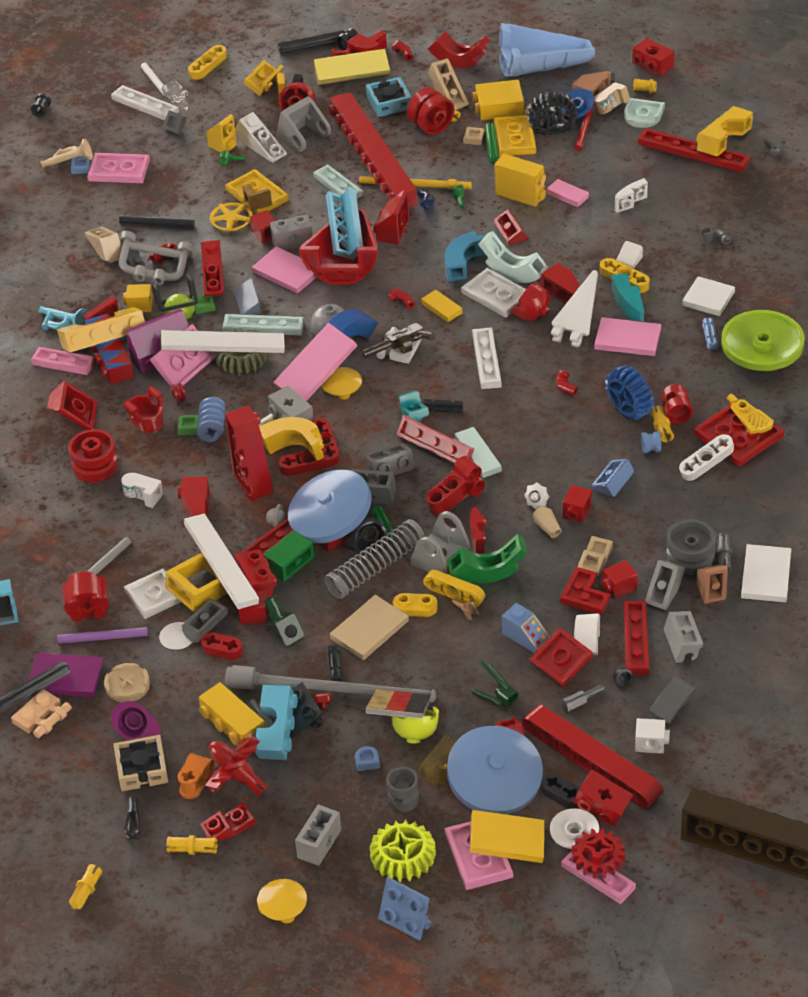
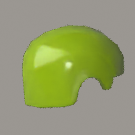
M173 294L168 297L164 308L193 302V300L184 294ZM194 305L181 308L186 320L193 315ZM174 309V310H170V311H165V312H164V315H165V314H168V313H170V312H173V311H175V310H178V309Z

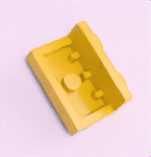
M263 60L244 79L243 84L261 96L265 91L268 92L272 88L274 82H278L277 73H281L284 66L280 65L276 69Z

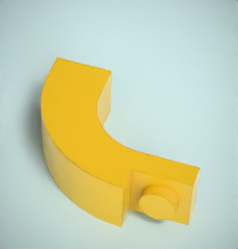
M286 417L270 421L259 427L263 437V445L270 454L290 445H301L306 447L317 461L324 458L322 452L324 445L319 429L313 422L307 419Z

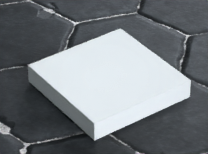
M698 276L682 300V306L720 316L735 293V287Z
M164 569L124 586L125 593L144 619L181 603L177 597L165 588L166 572Z

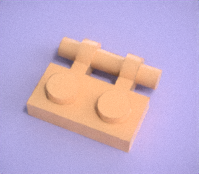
M42 689L11 717L14 725L28 734L33 731L35 737L40 738L43 734H48L53 729L52 726L55 723L62 721L72 707L67 702L60 707V699Z

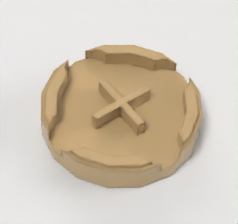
M124 663L115 666L109 674H106L104 687L106 694L114 701L120 703L124 701H137L145 696L149 690L150 678L145 668L142 669L135 663Z

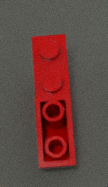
M220 240L201 242L204 297L224 295Z

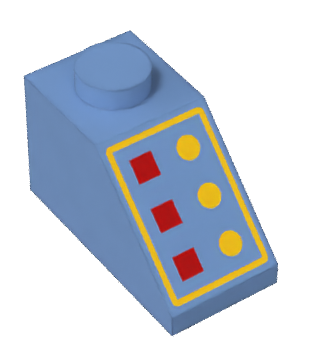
M515 603L502 615V634L533 653L550 638V635L536 615L518 603Z

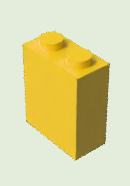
M519 80L475 84L476 92H472L473 103H475V112L479 114L481 121L494 120L495 117L524 115V99Z
M503 153L494 164L495 194L536 207L546 196L544 166Z

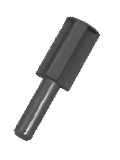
M601 684L586 692L580 690L561 699V706L565 712H568L587 703L586 699L605 691V687Z
M254 699L250 700V706L264 720L265 728L271 727L275 723L273 717L265 716L258 703Z

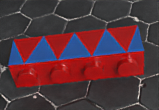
M105 314L85 320V325L109 319V316ZM120 338L90 346L91 352L96 353L95 359L97 364L102 365L100 368L103 377L108 378L110 385L134 378L131 361Z

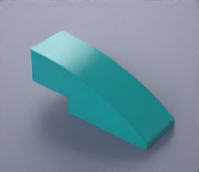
M628 273L612 275L611 290L619 308L631 321L644 322V308L639 286H630Z

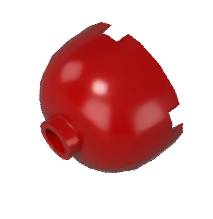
M294 82L288 84L278 97L280 110L283 111L307 96L316 104L314 91L305 83Z
M534 281V285L530 284L518 300L520 305L519 307L514 306L512 314L527 322L536 321L539 317L544 318L550 311V308H548L550 296L547 290L537 281Z

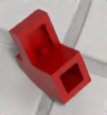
M380 30L370 38L358 33L347 41V48H350V54L387 48L386 32Z

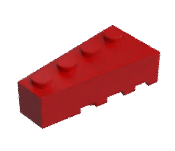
M249 405L226 413L225 418L234 477L250 502L274 493L262 441L263 437L259 428L261 421L258 413L253 412Z

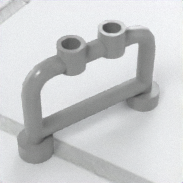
M123 231L119 239L122 245L119 266L124 272L132 274L135 281L142 282L145 280V277L153 278L152 281L157 285H163L164 280L176 281L183 276L187 257H190L193 252V245L184 241L178 244L177 250L135 243L136 235L131 231ZM129 249L179 258L177 271L171 274L166 273L163 269H156L154 271L148 270L142 265H137L136 267L129 266L126 263Z

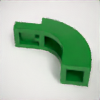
M519 534L515 535L501 549L489 554H476L461 547L447 559L450 576L472 584L500 581L519 570L518 561L527 554L524 537Z

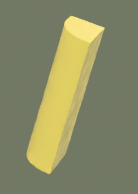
M385 49L314 59L318 85L390 74Z

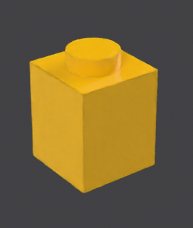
M151 284L127 285V291L123 293V304L127 305V308L135 307L141 309L142 312H152L153 294Z

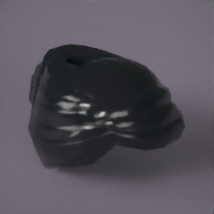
M365 518L353 531L345 536L344 541L351 550L360 553L363 550L365 551L367 547H370L371 544L376 543L377 540H381L383 536H386L387 529L376 518Z

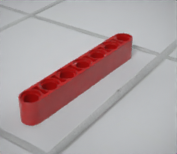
M538 705L522 719V725L528 733L588 773L593 770L634 794L630 801L639 807L647 809L663 794L664 790L659 781L547 707Z

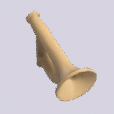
M83 139L79 147L71 146L59 149L52 158L41 161V165L45 168L46 166L75 157H85L88 160H92V150L88 141Z

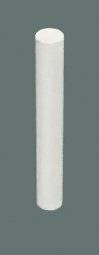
M142 63V70L162 95L167 96L169 94L168 89L148 64Z

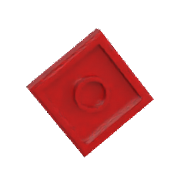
M559 628L529 660L531 664L563 688L594 657V654L562 628Z

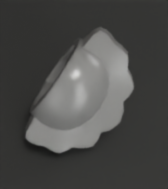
M278 504L266 514L267 523L274 527L286 518L282 504Z

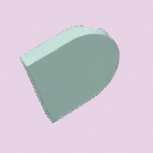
M630 98L624 110L625 121L639 128L654 126L661 120L665 103Z

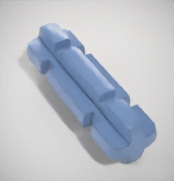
M704 318L702 325L707 348L709 350H716L719 343L716 338L714 321L712 318Z

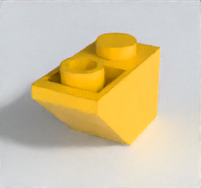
M231 114L206 132L208 147L220 153L224 150L229 152L237 146L234 118Z

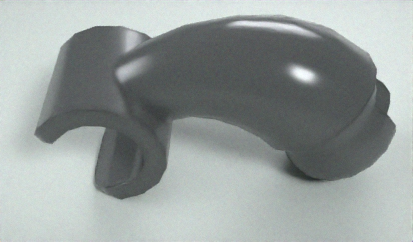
M704 227L702 229V236L705 242H711L713 237L720 239L724 245L731 242V235L725 230H713L711 227Z

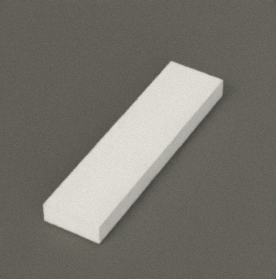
M123 85L111 94L112 100L162 120L166 119L169 110L177 114L179 113V107Z
M492 328L472 329L481 389L500 388L502 384Z

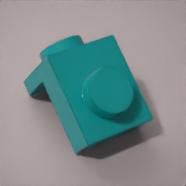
M415 390L398 396L402 416H409L417 421H421L423 417L429 415L428 407L421 403L418 391Z

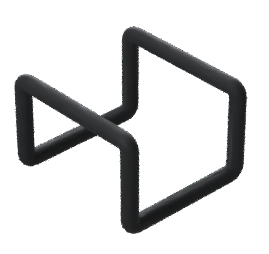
M190 274L186 275L190 293L188 297L192 299L193 296L194 301L163 308V305L167 300H161L159 288L155 282H152L155 303L159 306L160 311H170L193 306L198 303L195 283Z

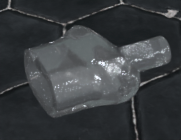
M173 80L164 84L162 91L167 96L169 103H178L183 111L188 110L189 105L185 101L188 98V92L179 81Z

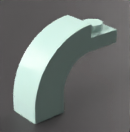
M493 231L487 233L478 244L488 257L485 263L494 272L517 283L536 281L549 268L537 252L526 257L511 253Z

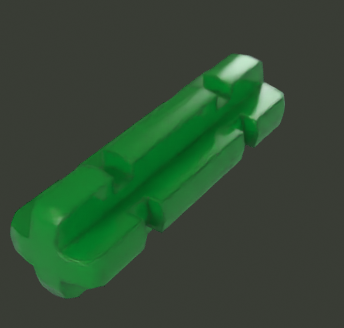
M372 507V517L385 525L387 533L392 532L393 528L390 527L391 524L385 513H383L382 507Z

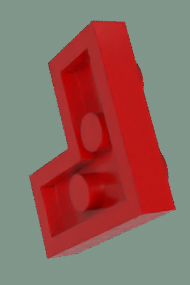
M576 567L560 597V604L603 615L610 602V594L592 589L597 580V572Z

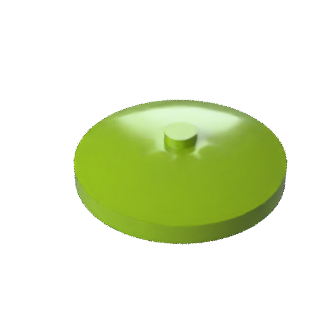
M753 310L741 313L727 322L722 331L721 344L726 356L737 365L751 370L771 371L794 363L803 352L805 337L800 325L789 316L770 310Z

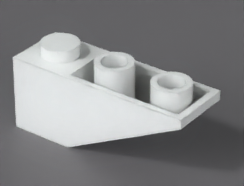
M254 112L238 121L235 133L246 146L272 163L287 155L286 151Z

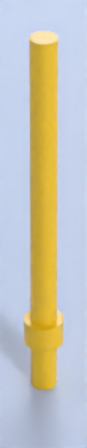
M359 177V184L379 185L375 183L374 177ZM410 179L415 187L448 188V190L452 191L453 185L454 188H460V184H462L463 189L471 190L472 182L457 181V179H449L448 181Z

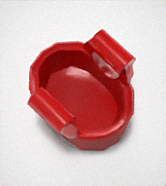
M150 386L147 394L136 395L124 403V408L128 412L132 424L144 433H155L163 427V394L153 386Z

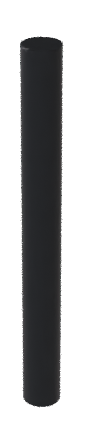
M119 216V223L181 227L195 226V220Z

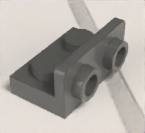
M404 443L364 455L365 463L375 471L394 472L395 476L415 469L412 451Z

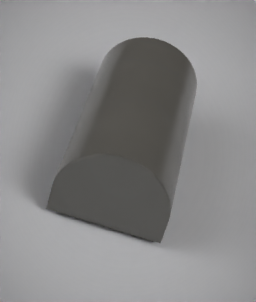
M210 598L182 625L183 634L193 643L200 642L201 638L206 633H209L228 614V608Z

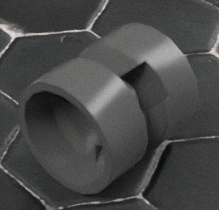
M397 767L391 770L386 779L389 805L398 812H408L415 809L419 803L417 774L408 767Z

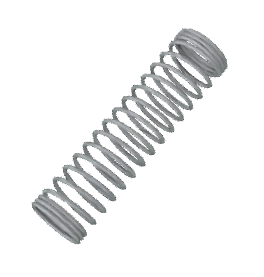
M408 519L398 526L397 529H393L392 532L383 536L381 540L371 544L365 551L363 550L360 554L355 555L354 558H350L349 562H345L338 569H334L333 572L325 576V584L331 594L338 599H343L349 594V591H354V587L359 588L360 584L365 583V580H370V576L375 577L376 573L381 572V569H386V565L391 566L392 562L397 561V558H402V554L407 555L408 551H412L413 547H416L414 545H417L418 540L408 528V524L416 530L420 539L425 537L418 523ZM398 531L403 534L411 549H407L404 541L399 537ZM393 535L398 538L400 544L406 550L405 553L401 551L398 544L394 541ZM387 538L393 542L395 548L400 552V557L396 555L393 548L388 544ZM382 542L388 546L390 552L395 556V560H392L388 552L383 548ZM377 546L382 549L385 556L390 560V564L385 562L383 556L378 552ZM372 550L377 553L380 560L384 563V568L380 566L377 559L373 556ZM366 553L372 557L375 564L379 567V571H376L372 563L367 559ZM361 557L367 561L370 568L374 571V575L369 573L367 567L362 563ZM356 561L362 565L369 578L364 577L361 570L357 567ZM350 564L356 568L359 575L363 578V582L358 580L355 573L351 570ZM345 568L351 572L358 586L353 584L350 577L346 574ZM340 572L346 576V579L352 585V590L347 587L340 576ZM330 577L333 579V581H334L336 587L338 588V590H339L342 594H340V593L334 588V586H333L332 583H331Z

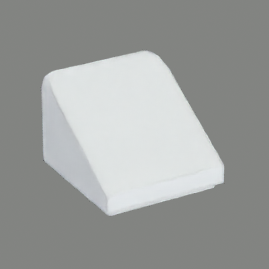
M625 241L616 261L634 268L643 257V247Z

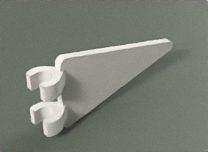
M596 270L590 273L552 321V341L560 343L564 330L572 332L570 336L571 346L579 348L583 335H589L598 278Z

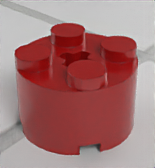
M90 571L77 572L70 575L66 583L65 581L62 583L64 610L71 617L72 621L80 622L86 617L103 618L106 616L109 600L107 582L102 575L100 577L94 576V572Z

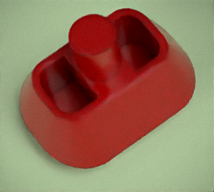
M329 693L316 694L314 700L317 705H321L322 710H325L326 704L331 703L332 696Z

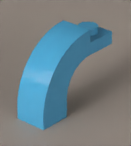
M475 231L457 237L448 245L445 251V274L448 282L467 279L466 262L473 257L486 255L478 244L487 234L477 236Z

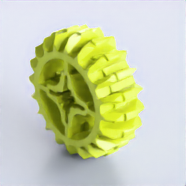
M406 819L403 824H399L395 820L393 826L386 823L385 830L378 829L377 835H373L370 845V859L375 870L380 871L381 876L388 875L391 879L397 877L399 882H401L402 878H407L411 881L412 876L420 878L421 872L427 873L428 867L433 865L436 856V849H434L435 841L430 831H426L424 825L418 827L416 822L410 825Z

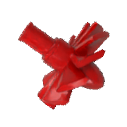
M250 733L247 738L244 737L235 749L220 741L211 742L209 745L210 753L218 765L215 767V771L206 779L205 786L212 792L218 791L225 781L233 778L238 783H244L256 796H260L263 793L262 790H265L268 785L253 772V767L246 761L257 749L256 746L260 743V740Z

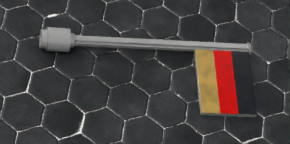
M233 665L232 667H227L225 674V684L230 685L231 688L253 690L259 684L286 685L295 688L303 682L307 689L373 695L366 707V713L422 719L430 701L433 703L436 700V691L434 689L430 691L265 675L256 672V667Z

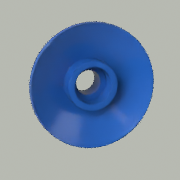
M580 88L567 93L570 98H573L577 106V118L586 115L592 109L594 96L589 90Z

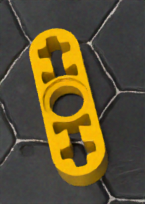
M216 45L205 52L188 67L189 77L193 80L205 77L227 58L226 47Z
M611 258L603 259L600 262V274L612 280V275L628 273L630 286H639L640 293L649 290L650 279L647 275Z
M430 570L423 579L424 585L429 590L451 599H456L464 604L473 602L475 607H478L485 598V592L479 586L437 570Z

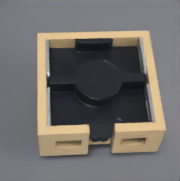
M160 735L113 743L121 792L138 789L141 784L149 783L150 786L169 783Z

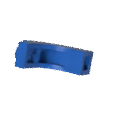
M349 309L335 315L324 327L330 323L349 338L361 335L369 339L379 322L361 310Z

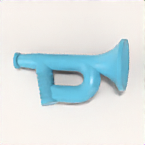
M41 306L39 313L46 315L41 327L44 330H57L70 326L71 323L84 325L83 315L88 313V310L82 308L75 314ZM53 318L63 319V321L60 323L54 322Z

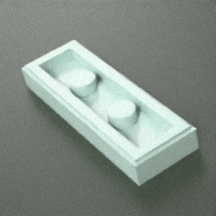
M329 165L313 172V177L333 193L342 195L350 187L355 189L357 199L363 196V190Z
M474 427L455 433L456 440L475 448L470 460L481 467L482 478L502 471V466Z

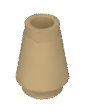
M541 506L534 511L532 515L534 523L550 535L551 538L561 534L562 530L550 508Z

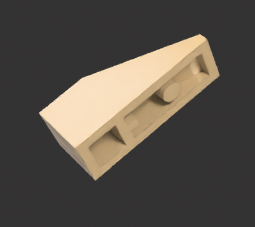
M449 59L431 63L428 75L434 88L453 102L455 110L469 107L468 100Z
M103 226L85 232V236L102 260L108 261V263L119 260L122 246L118 233Z

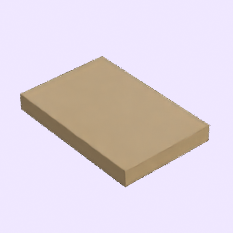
M374 595L330 633V639L364 661L409 621V616L377 595Z

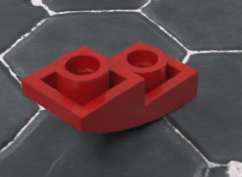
M473 507L470 515L471 543L476 554H484V544H486L484 527L487 526L484 514H480L477 507Z
M242 802L224 815L221 811L217 812L200 825L208 838H217L218 842L245 831L257 822L247 805Z

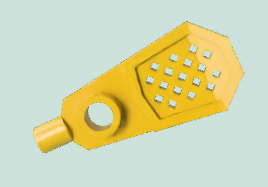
M733 394L727 396V400L731 403L730 408L750 434L764 433L772 429L774 420L761 410H757L745 400H738Z

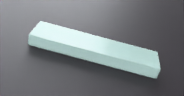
M225 314L222 330L223 332H234V330L241 331L244 329V331H248L251 329L252 333H284V335L302 336L304 317Z

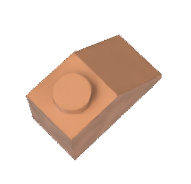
M605 71L582 75L573 83L572 90L587 89L595 97L610 86L611 72Z
M726 565L697 569L696 585L704 604L726 599L728 575Z

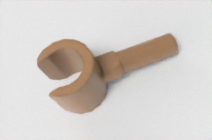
M456 599L452 600V604L462 609L467 620L472 619L471 614H479L473 602L464 604Z

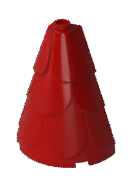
M358 209L363 247H358V256L354 260L333 253L329 221L327 222L328 224L318 230L315 235L299 248L305 267L316 274L318 279L334 285H349L364 279L373 269L378 256V245L371 229V222L364 209ZM338 215L335 216L340 222L342 221ZM337 228V231L343 237L344 234L339 228ZM339 243V248L346 250L345 247L341 243Z

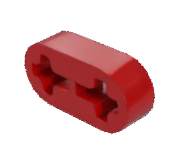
M213 632L206 633L201 638L202 651L207 655L228 660H235L242 656V643L238 638Z

